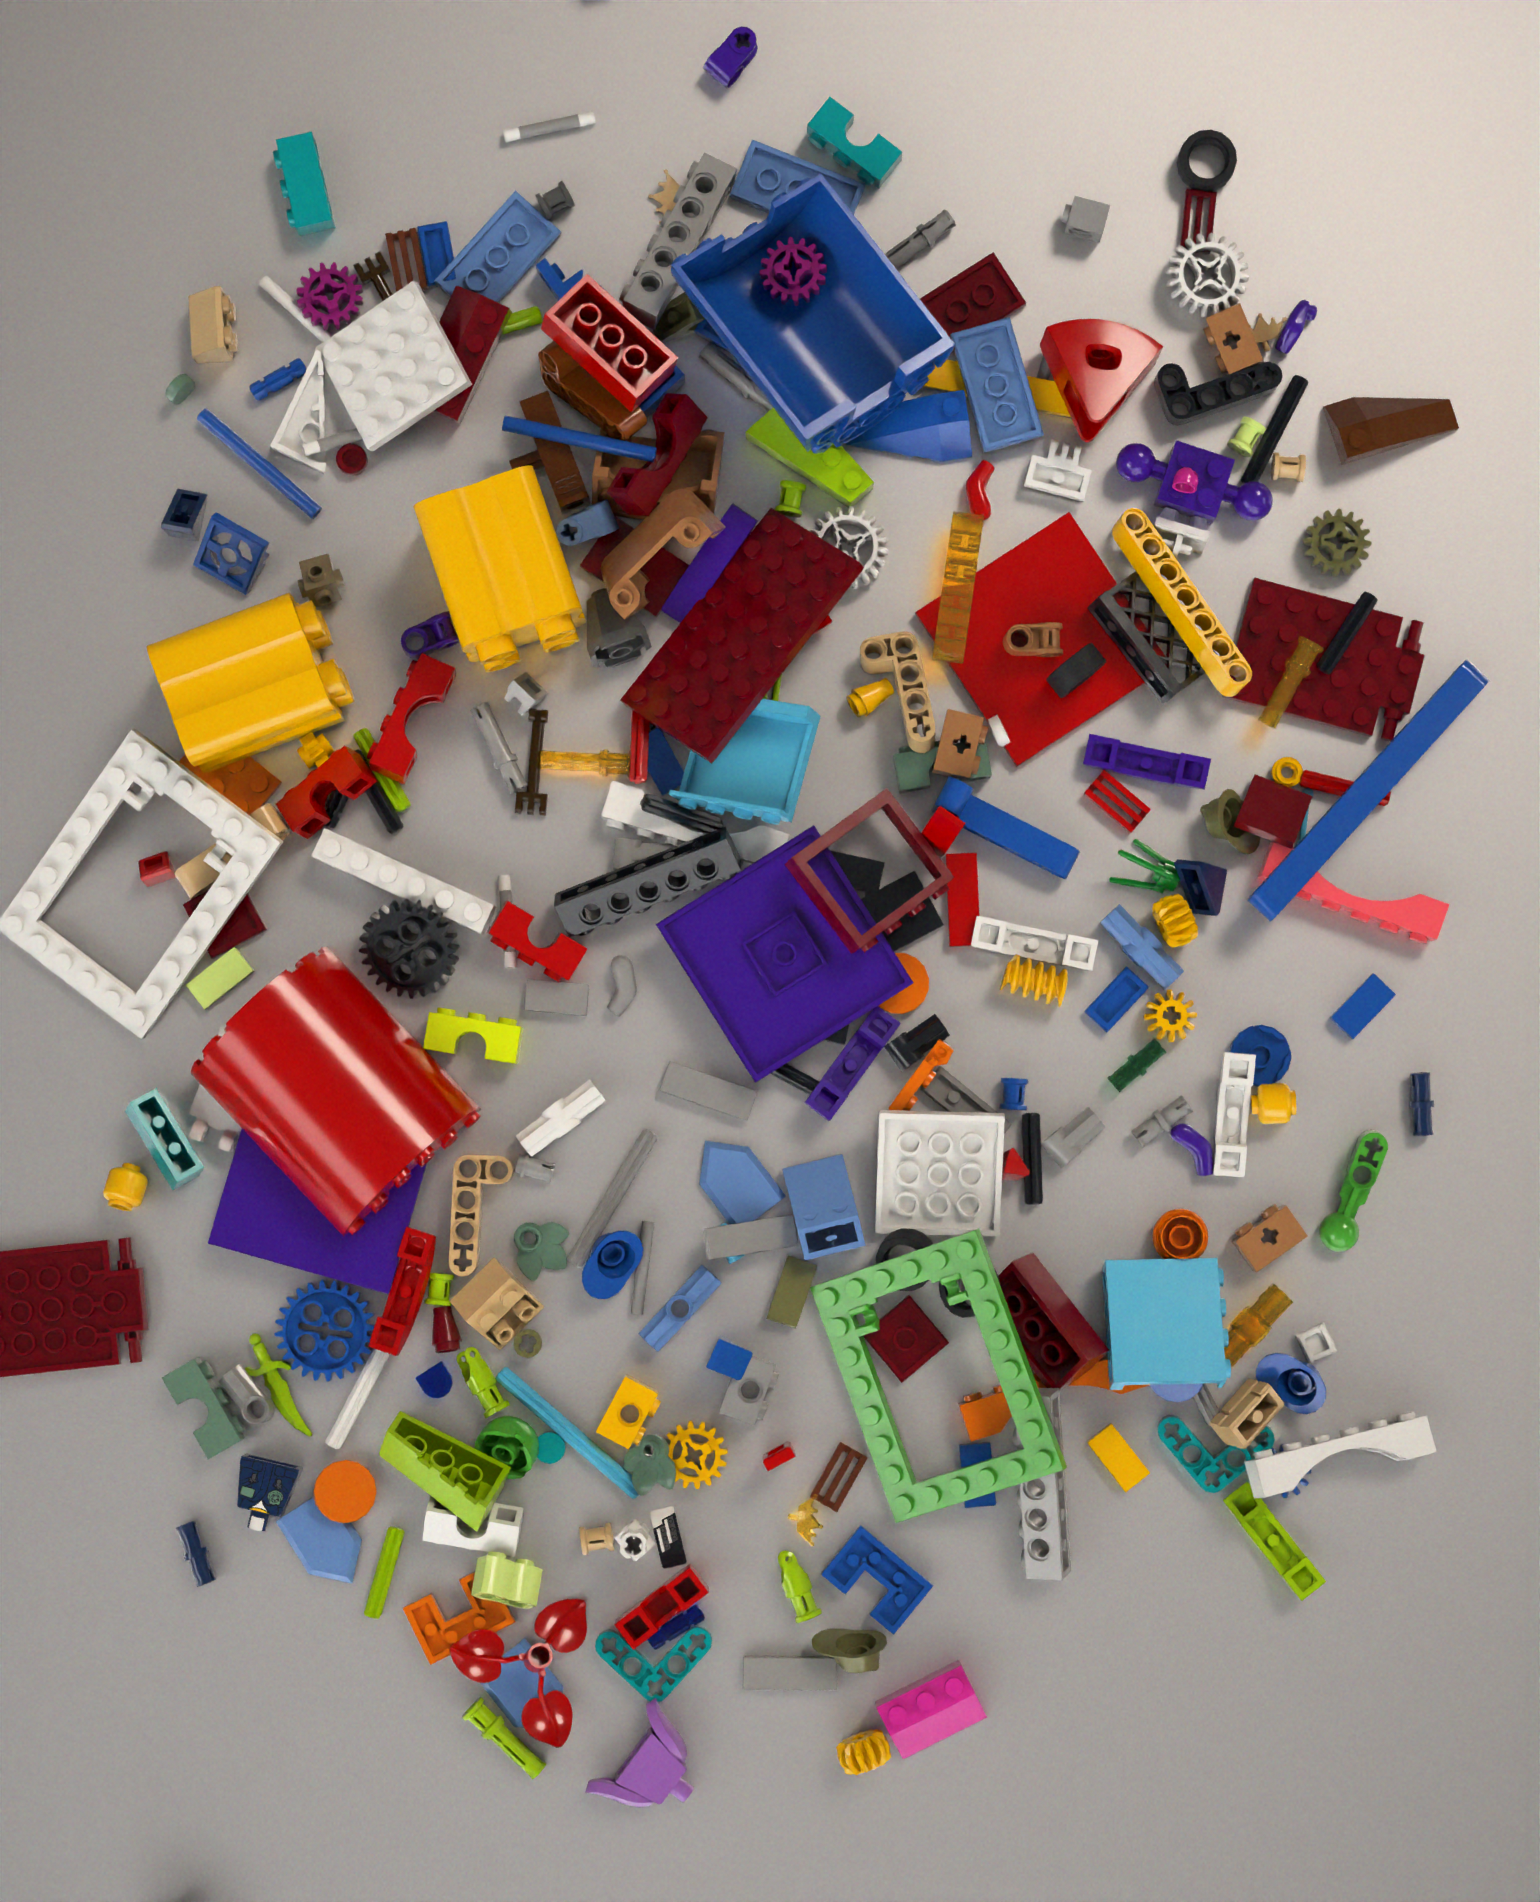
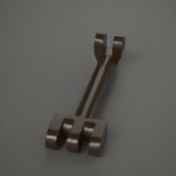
M379 251L375 253L376 260L380 264L379 266L375 267L370 257L364 259L369 271L364 273L359 263L353 266L363 285L372 281L380 298L384 301L393 295L383 275L391 271Z
M529 709L528 720L532 722V734L527 778L528 786L526 792H516L515 814H522L523 802H528L527 815H534L535 803H540L539 814L540 816H546L548 794L539 793L544 727L548 722V710Z

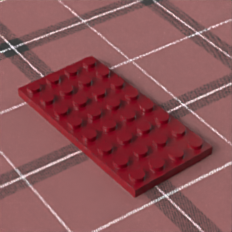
M770 508L744 541L713 587L706 592L705 598L696 602L620 701L712 764L864 567L859 561L773 508Z

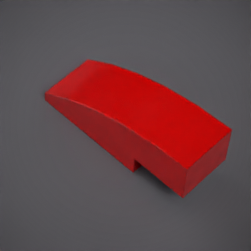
M939 806L923 829L922 835L940 859H942L966 823L942 806Z

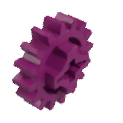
M789 237L787 245H783L778 240V249L775 251L768 248L767 254L769 259H761V265L765 269L760 270L761 279H767L763 282L764 290L772 289L770 295L773 300L780 295L783 305L788 302V299H793L794 305L798 306L800 298L809 303V294L811 292L815 295L820 294L817 284L825 285L826 283L825 277L821 275L827 273L826 264H821L824 261L823 253L815 254L816 245L814 243L807 248L804 238H801L798 244H794L793 238ZM798 254L805 256L809 260H803ZM792 262H794L795 268H797L795 281L792 280V275H790ZM810 280L808 284L802 287L806 281ZM778 283H784L789 289L780 286Z
M336 262L332 263L330 269H326L324 263H320V271L316 272L313 268H309L310 278L308 279L303 276L300 278L301 284L304 287L296 289L297 296L302 297L297 300L299 308H304L302 311L304 319L312 316V326L315 327L319 322H322L323 328L326 331L330 324H334L335 328L340 330V322L344 321L349 325L351 323V314L354 316L360 315L356 305L360 306L364 303L363 297L359 296L363 293L362 285H355L358 282L356 274L348 277L349 270L347 266L339 271L337 270ZM332 279H337V280H339V281H341V282H343V283H340V284H339V283H337L336 281H334V280H332ZM318 282H320L319 285H318V287H317L315 290H312L313 287H314ZM332 293L334 299L328 300L326 294ZM348 303V305L342 311H340L343 304ZM322 309L323 311H325V312H327V313H329V314H324V313H321V312H319V311H317V310Z

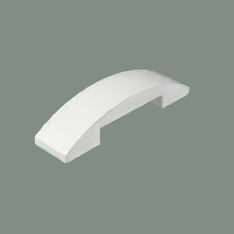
M976 916L971 947L1010 956L1017 954L1020 955V958H1030L1034 961L1093 971L1099 940Z
M1224 1052L1215 1119L1213 1175L1245 1177L1246 1138L1251 1086H1253L1255 1054Z

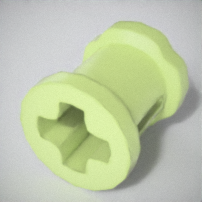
M1244 416L1240 421L1241 426L1235 437L1229 439L1227 445L1236 453L1250 458L1253 455L1252 448L1259 436L1264 434L1266 428L1254 419Z

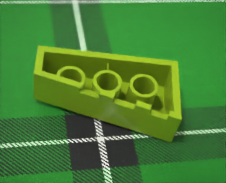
M774 408L769 410L746 431V439L754 445L756 444L765 450L767 454L793 469L795 473L817 485L819 489L847 508L856 505L873 490L874 481L842 446L836 447L832 443L823 453L814 454L811 450L807 452Z
M402 1411L398 1413L388 1428L379 1452L383 1459L476 1532L501 1494L511 1469L510 1466Z

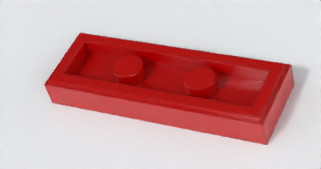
M977 853L946 854V867L955 877L947 883L949 887L947 891L949 947L971 946L976 916H979Z

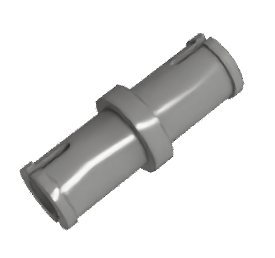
M1181 1095L1160 1112L1158 1110L1154 1111L1153 1117L1131 1132L1140 1145L1144 1147L1162 1132L1166 1131L1168 1133L1172 1130L1171 1126L1193 1112V1110Z

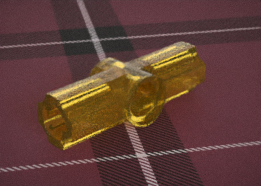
M1272 1283L1251 1306L1244 1308L1231 1322V1328L1228 1330L1229 1344L1228 1347H1224L1225 1359H1230L1231 1367L1242 1358L1250 1347H1255L1266 1337L1272 1329L1271 1325L1293 1303L1275 1284Z

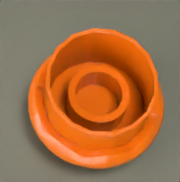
M1173 1209L1163 1214L1157 1220L1153 1229V1244L1157 1253L1163 1259L1199 1258L1204 1253L1208 1244V1230L1202 1218L1196 1213L1187 1209Z

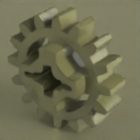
M1337 509L1334 516L1327 510L1323 513L1324 520L1318 516L1312 520L1316 528L1312 526L1307 527L1305 532L1311 537L1305 538L1303 544L1310 546V549L1304 555L1305 557H1314L1311 566L1314 567L1320 564L1322 566L1321 574L1331 569L1333 577H1337L1340 570L1347 576L1351 573L1350 566L1359 569L1362 566L1359 559L1366 560L1369 554L1363 549L1369 548L1372 544L1371 541L1364 540V537L1370 533V530H1361L1360 526L1364 521L1362 518L1356 522L1352 520L1354 512L1351 511L1345 517L1342 516L1341 509ZM1331 524L1329 534L1318 535L1323 527ZM1347 526L1355 536H1352L1345 527ZM1335 537H1338V542L1343 543L1339 549H1336V544L1331 543ZM1319 550H1323L1324 553L1329 557V560L1326 559V558L1320 553ZM1355 550L1354 556L1343 562L1344 553Z

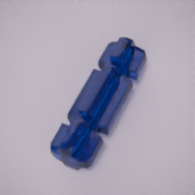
M694 1605L686 1610V1614L681 1613L662 1625L658 1632L648 1638L652 1648L655 1650L665 1645V1641H671L689 1630L692 1624L697 1625L705 1619L702 1609L698 1605Z

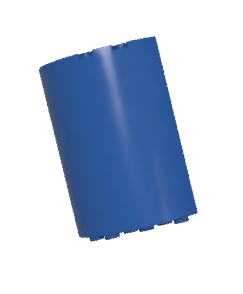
M821 173L812 179L810 177L803 179L788 194L783 192L777 195L771 202L767 219L759 224L757 222L750 224L735 239L730 237L725 240L722 234L713 240L708 238L701 242L695 251L689 255L686 253L679 255L671 264V274L675 281L807 452L811 450L814 454L823 453L832 443L839 447L884 420L899 408L897 405L904 400L907 392L910 395H914L930 380L927 376L935 369V365L937 368L941 367L955 346V343ZM789 237L793 238L794 244H798L801 238H804L807 248L814 243L816 245L815 254L823 253L824 261L821 264H826L827 273L821 274L826 279L825 285L817 284L820 294L815 295L811 292L809 294L810 302L807 303L803 298H800L798 306L794 305L793 299H788V302L783 305L780 295L773 300L770 295L772 289L764 290L763 282L767 279H761L760 270L765 269L761 265V259H769L767 249L771 248L776 251L778 249L777 241L780 240L783 245H787ZM798 254L803 260H809L805 256ZM792 262V268L790 272L793 281H795V275L797 271L794 262ZM810 280L806 281L802 287L808 284ZM778 283L780 286L789 289L784 283Z

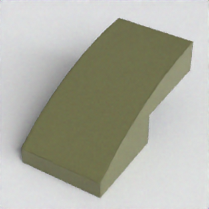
M788 1255L766 1319L796 1329L817 1265Z

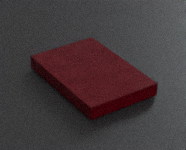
M994 252L920 298L949 337L951 333L1005 319L1026 306V301Z
M615 516L619 529L599 537L580 564L582 569L603 583L604 580L601 573L603 560L635 529L617 516ZM663 547L640 568L650 579L645 586V596L650 602L643 609L656 618L662 611V606L689 567V564Z

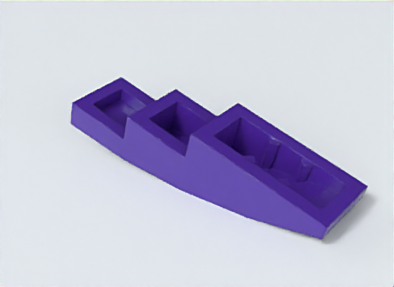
M734 503L731 504L720 520L726 528L714 539L709 537L662 606L661 610L679 623H681L698 600L705 598L706 592L713 587L758 522L757 519Z

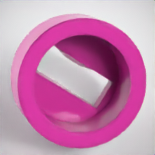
M1189 467L1179 469L1174 476L1172 487L1182 493H1194L1197 491V473Z

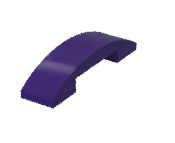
M1089 734L1083 765L1139 779L1205 790L1211 759L1185 753H1172L1120 742L1118 739Z
M879 1006L875 1007L804 1103L823 1118L830 1121L901 1023Z

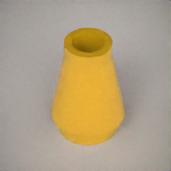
M883 678L880 681L852 689L851 694L846 698L851 710L857 717L868 716L889 696L894 694V689L887 678Z

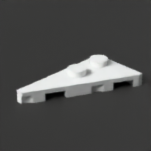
M315 350L270 448L324 474L326 470L325 451L305 457L302 450V444L325 438L322 352Z

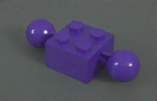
M1177 440L1172 447L1167 463L1156 460L1152 450L1141 443L1126 445L1120 450L1116 459V467L1119 474L1129 482H1142L1149 477L1161 480L1154 506L1163 509L1165 507L1177 510L1179 514L1188 517H1202L1209 524H1212L1216 519L1221 501L1233 504L1237 514L1248 521H1257L1264 518L1270 512L1273 505L1271 491L1260 482L1250 481L1240 487L1228 483L1235 459ZM1189 467L1197 473L1198 486L1196 492L1182 493L1172 487L1174 476L1179 469Z

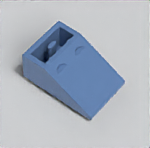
M842 1154L782 1169L804 1260L866 1246Z

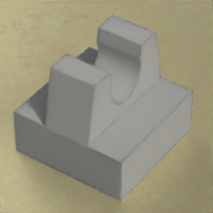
M525 672L509 684L504 699L509 703L517 698L522 703L518 712L523 715L540 703L548 692Z

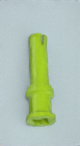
M479 1697L463 1714L462 1719L465 1721L469 1720L482 1732L481 1736L484 1739H491L532 1779L537 1777L545 1768L546 1763L537 1757L504 1725L505 1721L501 1715L496 1716L483 1704L484 1699Z

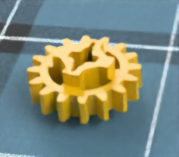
M689 1420L687 1429H684L680 1424L676 1425L678 1432L676 1435L671 1432L667 1433V1437L671 1441L670 1444L668 1443V1456L673 1460L676 1468L675 1482L682 1479L683 1488H687L689 1482H694L695 1488L699 1489L700 1481L704 1480L710 1486L712 1484L710 1476L714 1475L720 1478L721 1472L717 1468L727 1464L725 1460L720 1458L721 1455L728 1453L727 1448H720L719 1446L724 1441V1437L715 1438L716 1428L713 1427L709 1431L705 1430L704 1421L700 1423L699 1428L694 1427L692 1420ZM690 1434H699L708 1440L703 1443L693 1440ZM680 1441L683 1447L682 1453L673 1459L674 1446ZM687 1442L695 1451L699 1449L702 1451L699 1455L701 1467L694 1459L687 1460L686 1456L689 1454ZM715 1450L714 1463L708 1469L705 1462L706 1457ZM685 1467L695 1469L698 1475H688L680 1469Z

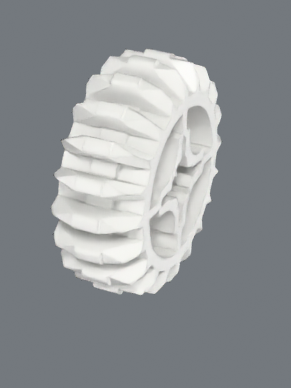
M1202 233L1197 234L1196 244L1189 237L1185 240L1187 249L1180 245L1175 249L1180 257L1171 256L1169 258V262L1176 267L1166 269V274L1175 276L1174 279L1166 282L1167 287H1177V290H1174L1170 295L1172 298H1176L1178 295L1183 297L1178 303L1180 308L1186 305L1187 302L1191 304L1188 309L1189 314H1193L1197 307H1200L1201 317L1207 315L1208 308H1210L1211 314L1214 315L1219 312V306L1222 310L1230 308L1228 300L1235 305L1239 303L1240 299L1235 292L1238 294L1246 292V288L1240 285L1239 282H1248L1249 276L1240 274V271L1248 269L1249 265L1248 263H1238V260L1243 258L1245 254L1244 252H1239L1237 255H1234L1232 251L1237 247L1235 242L1230 244L1228 248L1224 246L1227 241V237L1224 235L1219 239L1218 243L1215 242V233L1208 235L1207 242H1205ZM1208 250L1219 254V256L1212 262H1205L1200 257L1197 259L1192 254ZM1225 262L1228 263L1231 271L1229 287L1225 285L1226 281L1220 273L1221 267ZM1185 263L1190 265L1189 269L1195 276L1194 283L1190 288L1187 287L1184 280ZM1217 264V267L1213 270L1214 274L1211 276L1214 277V281L1208 279L1198 286V283L1202 280L1201 276L1204 274L1201 273V269L1207 271ZM1203 288H1210L1215 292H1220L1223 296L1216 299H1203L1196 296V294Z
M849 506L848 515H843L842 508L837 507V517L833 518L832 514L826 511L824 516L827 523L821 519H816L815 524L820 531L816 529H810L809 531L824 539L831 530L836 541L835 547L838 549H842L841 539L847 545L856 544L852 548V558L859 562L858 550L871 540L872 556L863 566L862 572L851 584L853 589H857V579L861 578L863 584H869L870 581L867 573L875 578L879 576V572L874 565L878 567L885 566L886 562L878 556H887L889 550L879 546L886 544L888 538L886 536L877 537V535L883 532L884 527L882 525L875 528L871 527L876 521L875 516H871L867 521L863 520L866 514L864 509L860 510L857 517L853 516V506ZM852 525L860 528L865 533L849 535L840 526Z

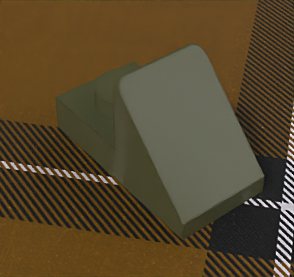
M684 292L669 302L653 333L664 343L693 333L698 323L705 318Z

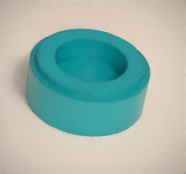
M551 1431L545 1432L538 1437L539 1454L537 1458L547 1464L558 1462L566 1450L564 1439L556 1432Z

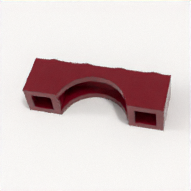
M666 393L652 416L656 430L655 447L657 448L654 463L647 462L641 468L621 467L606 491L628 515H650L708 419L705 413L687 394Z

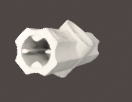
M589 1079L565 1099L562 1097L541 1113L540 1118L520 1131L516 1137L524 1149L533 1157L556 1138L560 1139L581 1123V1119L601 1106L606 1099Z
M636 1519L614 1537L621 1545L619 1550L626 1559L632 1558L634 1562L656 1544L649 1536V1528L644 1523L639 1524Z

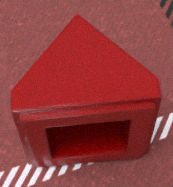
M168 851L138 861L140 878L147 887L176 878Z
M1011 1148L1003 1153L1002 1180L1016 1182L1030 1174L1029 1169L1015 1148Z

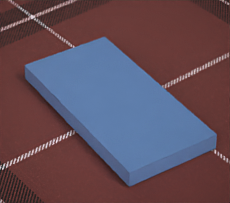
M752 140L729 197L769 214L771 202L777 195L783 192L788 194L803 179L807 177L812 179L821 173L854 215L866 184Z
M515 190L434 282L449 297H451L455 286H459L500 303L561 235V231ZM455 270L456 279L445 281Z
M1010 317L951 333L950 338L955 343L954 352L983 452L986 453L1043 437L1044 433Z

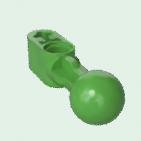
M1376 1130L1364 1131L1359 1136L1339 1192L1341 1197L1337 1212L1329 1214L1321 1222L1319 1228L1320 1239L1332 1251H1347L1358 1241L1359 1226L1355 1216L1359 1206L1366 1203L1388 1150L1387 1140ZM1375 1137L1380 1148L1373 1149L1370 1158L1375 1161L1374 1165H1372L1365 1159H1359V1156L1367 1157L1369 1149L1365 1142H1372ZM1365 1166L1369 1168L1370 1175L1366 1181L1357 1182L1354 1180L1353 1172L1357 1167Z

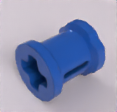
M1001 1078L1004 1089L1003 1103L1000 1104L999 1109L1027 1110L1024 1100L1025 1085L1028 1084V1079Z

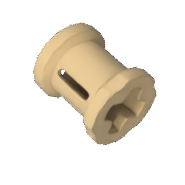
M1274 452L1271 463V479L1294 478L1298 482H1303L1306 468L1305 454L1291 457L1280 456L1279 453Z
M606 1523L604 1527L591 1529L579 1527L583 1555H588L589 1551L606 1548L609 1551H614L611 1523Z

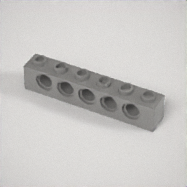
M705 152L699 163L696 161L692 163L687 174L689 181L686 187L681 185L677 190L673 200L676 203L672 211L667 210L660 223L662 230L659 236L654 234L650 239L646 249L649 252L645 260L640 259L633 272L635 279L632 285L627 283L619 298L623 302L622 306L641 324L655 330L679 286L671 274L672 262L681 254L686 253L689 255L703 242L735 182L737 168ZM704 188L709 193H701L697 189ZM684 213H693L696 217L690 218L685 216ZM678 237L681 238L683 241L674 242L670 238ZM663 261L668 263L670 266L661 267L657 264V262ZM651 286L655 288L656 291L648 292L644 290L643 287Z
M1038 1388L1064 1457L1059 1388ZM1014 1428L1013 1444L1018 1450L1023 1448L1017 1429ZM1065 1469L1038 1478L1044 1483L1045 1489L1039 1488L1035 1481L1031 1480L1021 1483L1020 1489L1017 1492V1505L1021 1507L1022 1511L1019 1535L1024 1541L1021 1565L1022 1568H1025L1026 1579L1063 1580L1071 1571ZM1036 1509L1043 1510L1046 1513L1047 1519L1039 1517ZM1038 1539L1044 1540L1048 1544L1049 1550L1042 1548Z

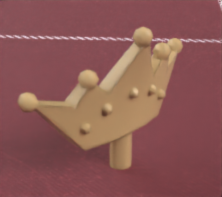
M667 169L664 170L667 182L658 183L664 190L654 195L649 194L648 196L650 199L653 198L663 205L661 208H656V212L663 213V216L667 210L672 211L676 203L673 200L680 187L668 174Z
M1259 313L1254 329L1251 328L1256 343L1262 342L1264 352L1270 351L1268 340L1278 338L1283 323L1287 321V318L1283 317L1282 321L1277 324L1275 318L1272 317L1269 325L1263 319L1262 314Z

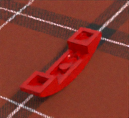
M406 1226L397 1253V1257H400L399 1265L382 1317L377 1316L368 1347L399 1356L414 1325L428 1284L435 1252V1235Z

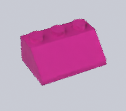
M959 1660L875 1701L876 1708L903 1759L987 1718Z

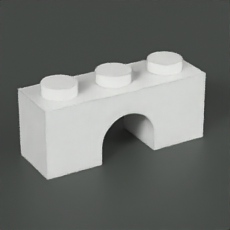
M430 1495L422 1540L436 1544L463 1547L469 1550L500 1552L515 1557L524 1508L494 1503L490 1515L485 1518L476 1532Z

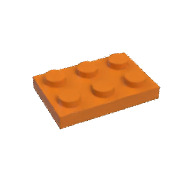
M186 754L179 761L248 815L265 805L282 784L278 778L251 756L208 773L202 772L198 765H192Z

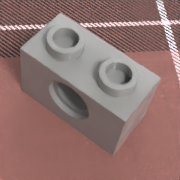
M752 1356L742 1379L736 1380L731 1378L719 1413L755 1425L757 1419L763 1421L769 1404L763 1401L767 1389L774 1390L779 1373L774 1372L776 1364ZM754 1381L758 1384L760 1391L756 1397L747 1398L742 1394L741 1387L745 1382Z

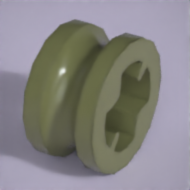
M522 1330L514 1339V1349L522 1357H533L542 1348V1338L534 1330ZM523 1335H529V1339L532 1336L536 1339L537 1343L533 1345L534 1351L527 1352V1348L524 1351L520 1348L519 1344L523 1342Z

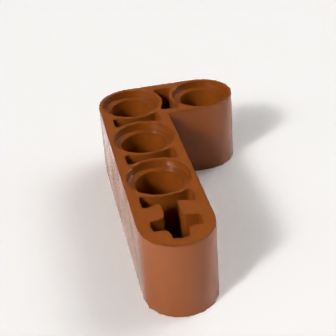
M552 341L539 352L541 377L547 388L611 437L627 441L647 424V418L639 406L631 413L557 343Z

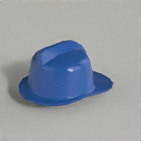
M616 1231L604 1234L595 1241L592 1246L591 1256L582 1271V1283L585 1291L590 1296L597 1299H608L616 1295L624 1287L643 1256L641 1240L634 1233Z
M1273 1353L1259 1361L1256 1368V1380L1258 1382H1266L1272 1386L1287 1408L1296 1413L1310 1414L1323 1406L1326 1400V1387L1319 1371L1313 1365L1301 1362L1284 1353Z

